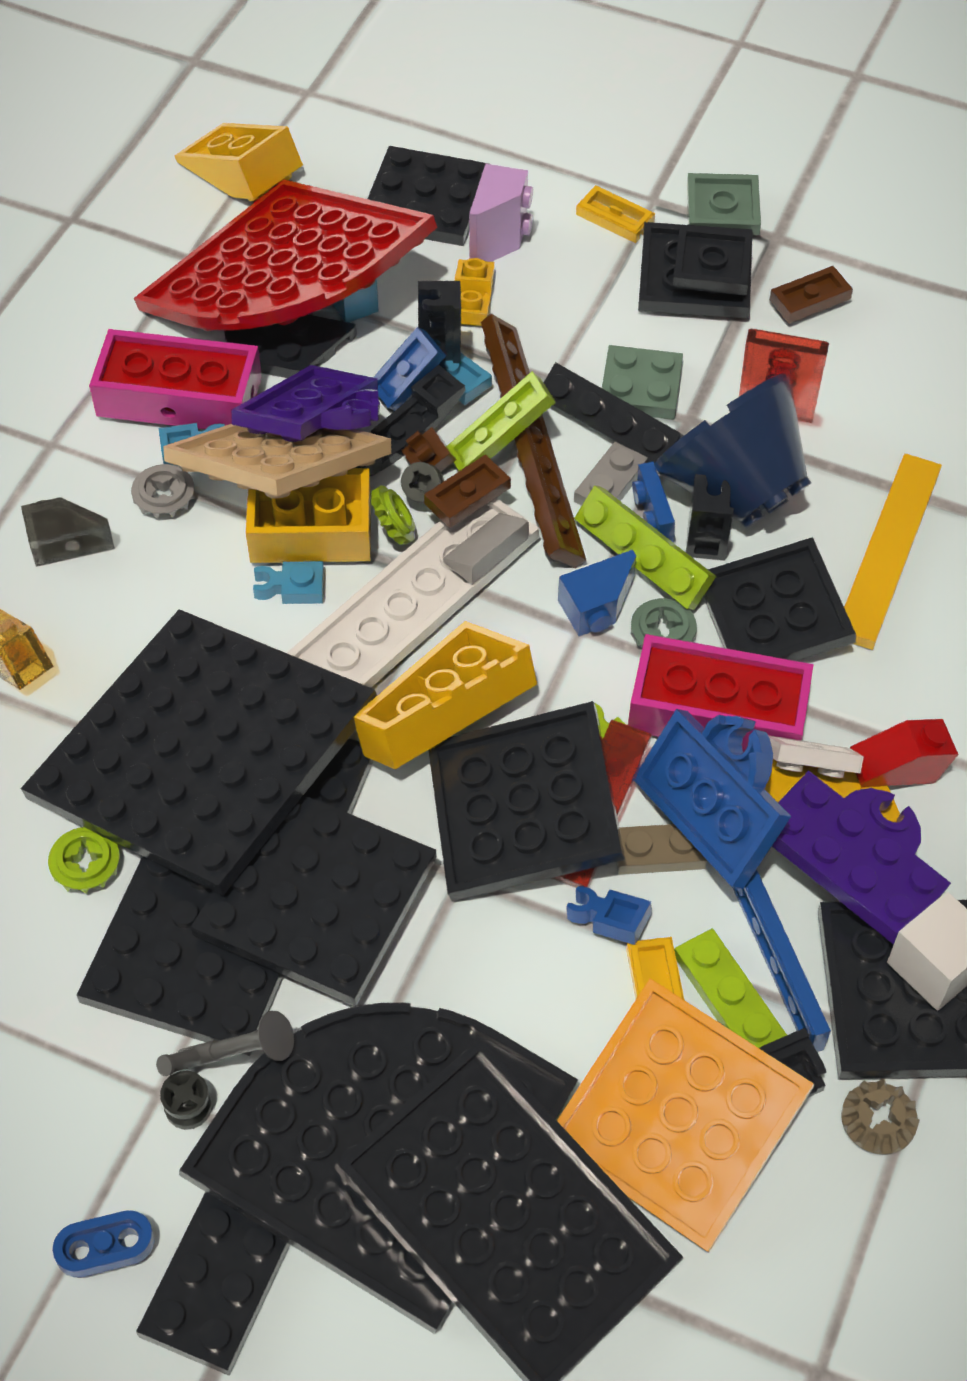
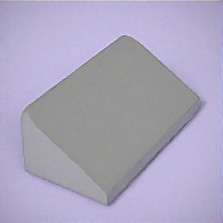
M498 513L443 558V562L470 584H474L528 539L529 522L523 518Z

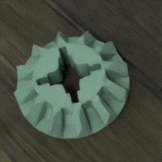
M666 598L649 600L640 605L632 616L631 634L634 635L637 646H643L645 634L664 637V635H661V631L657 629L660 618H662L666 628L670 629L668 636L665 638L694 642L697 630L696 619L690 609H686L675 600Z

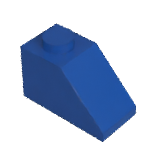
M633 550L559 576L558 602L579 637L590 632H601L616 623L634 580L636 554Z

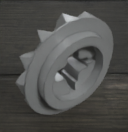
M160 464L149 467L142 471L133 481L131 487L133 503L139 507L142 514L150 512L156 519L161 514L166 513L174 517L176 510H187L189 501L195 498L194 481L188 472L175 465ZM170 489L171 496L162 494L157 497L156 490L165 492Z

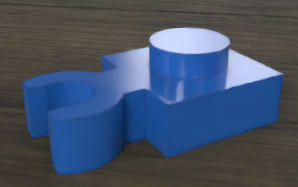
M578 886L575 890L576 903L583 905L568 903L566 906L567 919L577 924L592 922L593 933L633 945L638 941L652 914V905L649 900L610 889L606 897L602 898L597 896L594 890L584 886Z

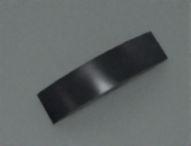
M440 365L436 366L411 387L412 397L369 431L372 434L391 438V454L376 459L373 465L357 466L354 468H369L371 477L405 456L402 450L409 445L406 440L417 431L424 434L431 427L435 429L466 391L465 385Z

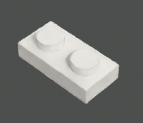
M769 736L773 759L777 761L776 766L779 768L802 772L804 765L818 767L817 772L820 774L843 778L845 771L861 773L864 756L848 747Z

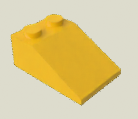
M222 123L174 155L179 164L229 196L248 199V201H257L275 184L280 183L283 179H291L292 173L303 166L288 126Z

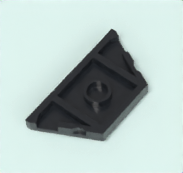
M308 314L298 317L296 321L287 325L277 323L250 329L224 330L225 341L228 343L258 346L262 374L289 378L310 365L318 366L327 362L335 355V347L345 339L351 342L357 335L355 323Z

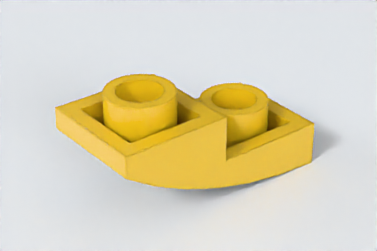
M479 258L458 260L455 281H460L461 324L482 326L481 321L489 315L495 262H488Z

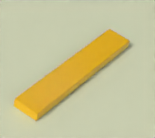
M904 453L844 606L856 633V642L852 644L871 650L874 649L942 464Z

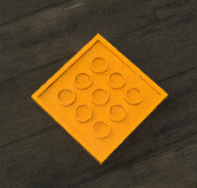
M650 978L557 1121L627 1197L707 1252H710L810 1094L814 1084Z

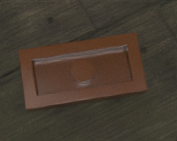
M830 266L771 289L769 300L788 324L850 300L853 288L834 266Z
M484 455L424 494V505L447 527L451 528L511 488V477L487 455Z

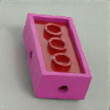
M108 329L89 384L96 416L173 426L197 423L198 429H206L213 424H225V426L232 424V409L257 396L262 379L258 346Z
M645 634L630 703L628 727L636 733L659 737L675 710L680 709L688 711L704 728L710 720L718 715L739 716L756 721L754 729L765 731L768 736L802 740L814 664ZM753 730L746 733L742 740L743 752L747 749L749 735Z

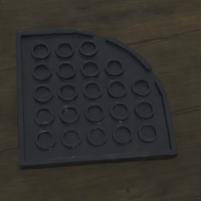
M399 1002L360 1005L332 1012L301 1026V1029L294 1033V1045L291 1054L283 1061H274L263 1053L249 1067L179 1170V1176L434 1334L452 1303L451 1299L335 1170L336 1163L479 1038L555 1119L558 1117L578 1079L495 1029L451 1010L439 1008L436 1011L427 1008L410 1007L411 1003Z

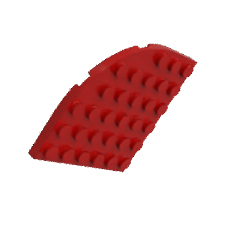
M283 179L133 299L139 311L183 325L200 328L204 331L250 329L277 323L287 325L296 321L298 317L323 309L360 289L372 286L376 278L390 267L397 265L400 259L414 247L422 244L425 238L437 229V225L432 214Z

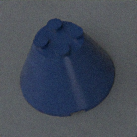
M785 373L762 382L728 403L726 406L730 413L718 419L711 426L704 420L685 434L654 463L658 473L691 493L693 491L695 474L706 475L708 482L706 491L712 496L721 494L722 482L726 480L731 488L730 507L734 508L733 518L741 522L745 529L765 516L762 512L763 509H766L768 514H771L789 501L786 495L788 492L791 496H794L808 487L812 482L807 476L792 384Z

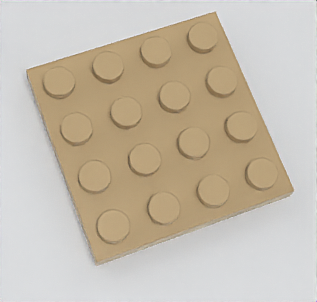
M229 424L165 445L163 449L164 461L181 466L183 471L204 473L209 475V478L212 480L230 481L236 483L237 487L241 489H256L265 492V495L270 498H284L290 495V491L300 487H313L319 484V480L327 477L346 475L348 470L354 467L373 465L376 459L391 454V438L357 429L334 430L322 428L308 435L303 441L289 442L283 440L281 435L272 433L253 434L248 432L245 427Z

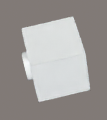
M948 891L898 932L887 961L937 1011L967 986V909Z

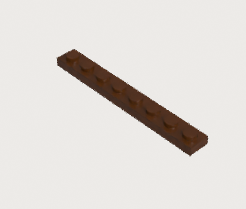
M491 313L481 321L485 336L484 343L489 350L493 363L492 371L500 387L501 399L525 378L530 371L517 328ZM542 414L514 438L518 450L517 457L526 477L525 485L531 494L535 508L534 516L542 532L545 552L551 559L576 568L586 561V556Z

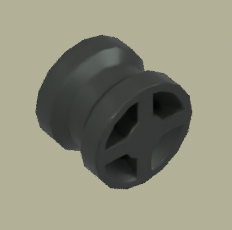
M424 462L412 463L402 473L401 487L407 497L424 503V494L442 483L444 477L440 470L433 465Z
M187 1070L178 1071L164 1081L160 1090V1100L168 1121L176 1128L183 1130L195 1129L201 1126L209 1118L212 1110V1101L204 1078L195 1072ZM188 1103L194 1104V1106L191 1105V1106H189V1107H184L183 1109H181V1107H182L184 1104H188Z

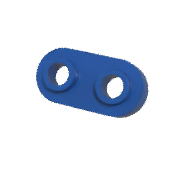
M126 1210L67 1225L55 1237L52 1251L61 1271L68 1276L79 1278L134 1265L143 1261L152 1251L155 1238L149 1220L142 1213ZM132 1234L138 1236V1241L134 1246L123 1247L121 1245L122 1240L126 1236ZM88 1247L89 1252L86 1257L80 1260L72 1258L77 1248Z

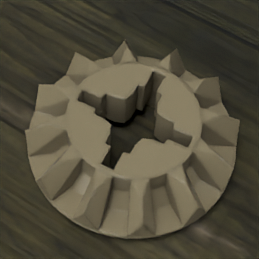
M884 1078L877 1082L869 1083L864 1080L858 1087L849 1091L841 1111L843 1127L850 1139L862 1149L875 1154H892L904 1149L913 1140L920 1121L917 1117L916 1101L909 1099L904 1093L903 1086L895 1087L887 1084ZM891 1105L888 1118L892 1123L883 1120L880 1124L876 1123L873 1129L870 1128L874 1114L870 1107L879 1110L882 1106Z

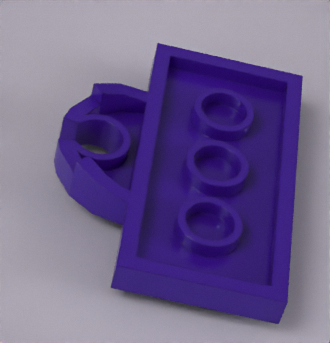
M310 365L233 408L232 425L245 427L248 432L253 434L272 433L281 435L283 440L289 442L303 441L308 435L322 428L352 430L371 426V421H378L380 416L378 378Z
M808 770L778 802L791 815V818L772 847L894 944L898 932L940 898L951 882L915 855L921 844V826L910 806L903 809L897 818V822H891L884 818L880 811L888 808L895 797L894 794L888 791L867 788L855 790L843 798Z

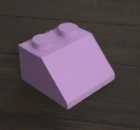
M485 164L469 213V259L479 258L492 262L518 250L523 235L529 236L533 214L527 213V208L530 209L534 189L532 186H528V170Z

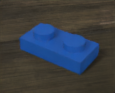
M417 327L373 377L378 378V396L389 409L395 411L403 405L412 395L411 387L432 371L446 356L425 330Z
M654 461L638 464V480L632 482L634 500L637 505H643L645 511L643 512V519L674 543L675 520L654 466Z

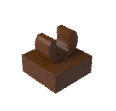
M433 427L424 434H421L419 431L414 433L406 440L409 445L402 450L410 464L417 462L428 463L438 468L440 472L457 460Z

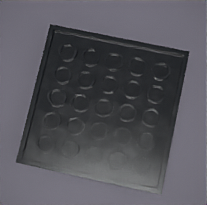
M178 609L20 789L26 799L224 896L356 730L354 716L373 700L377 694L373 688Z

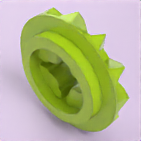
M383 485L372 490L371 505L375 509V515L381 522V526L387 531L388 536L400 545H407L414 541L415 523L401 497L394 490L388 489Z
M80 827L66 832L57 839L49 852L48 866L54 881L63 885L68 892L71 889H76L87 894L90 888L96 886L104 888L106 881L112 875H117V866L121 857L117 843L85 827ZM84 848L90 854L91 860H95L89 862L86 872H82L79 864L75 863L81 861Z

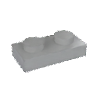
M614 441L575 490L574 502L582 506L594 485L603 487L621 501L631 489L632 482L638 480V464L648 463V457Z

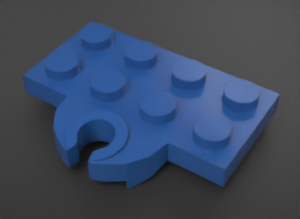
M676 709L633 780L731 887L744 889L791 818V815L765 790L772 772L773 763L770 738L767 732L754 729L756 721L748 718L718 715L710 720L704 728L688 711ZM753 730L749 735L747 749L743 752L742 740L746 733Z

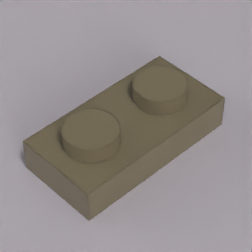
M674 824L619 827L625 860L616 862L618 875L706 869V858Z

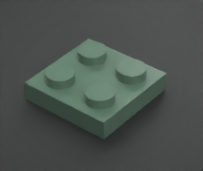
M688 173V225L752 229L753 235H760L759 176L749 174Z
M609 345L602 389L652 417L674 420L683 353Z

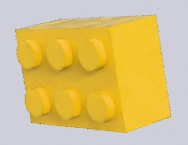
M369 468L349 469L346 475L327 477L319 480V484L313 487H300L290 491V495L284 498H270L265 495V492L248 489L246 540L250 563L371 561V485Z

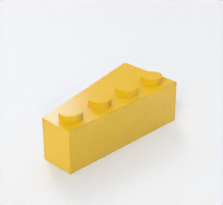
M464 621L354 716L363 755L396 770L536 686L537 680L529 644Z

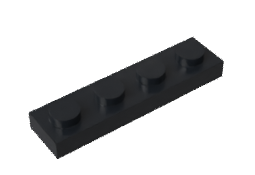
M556 362L543 382L556 402L553 406L615 442L648 457L650 462L654 461L655 463L666 450L684 436L682 433Z

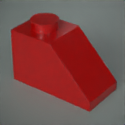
M943 719L906 720L850 746V749L864 756L861 773H856L861 787L935 783L959 755Z

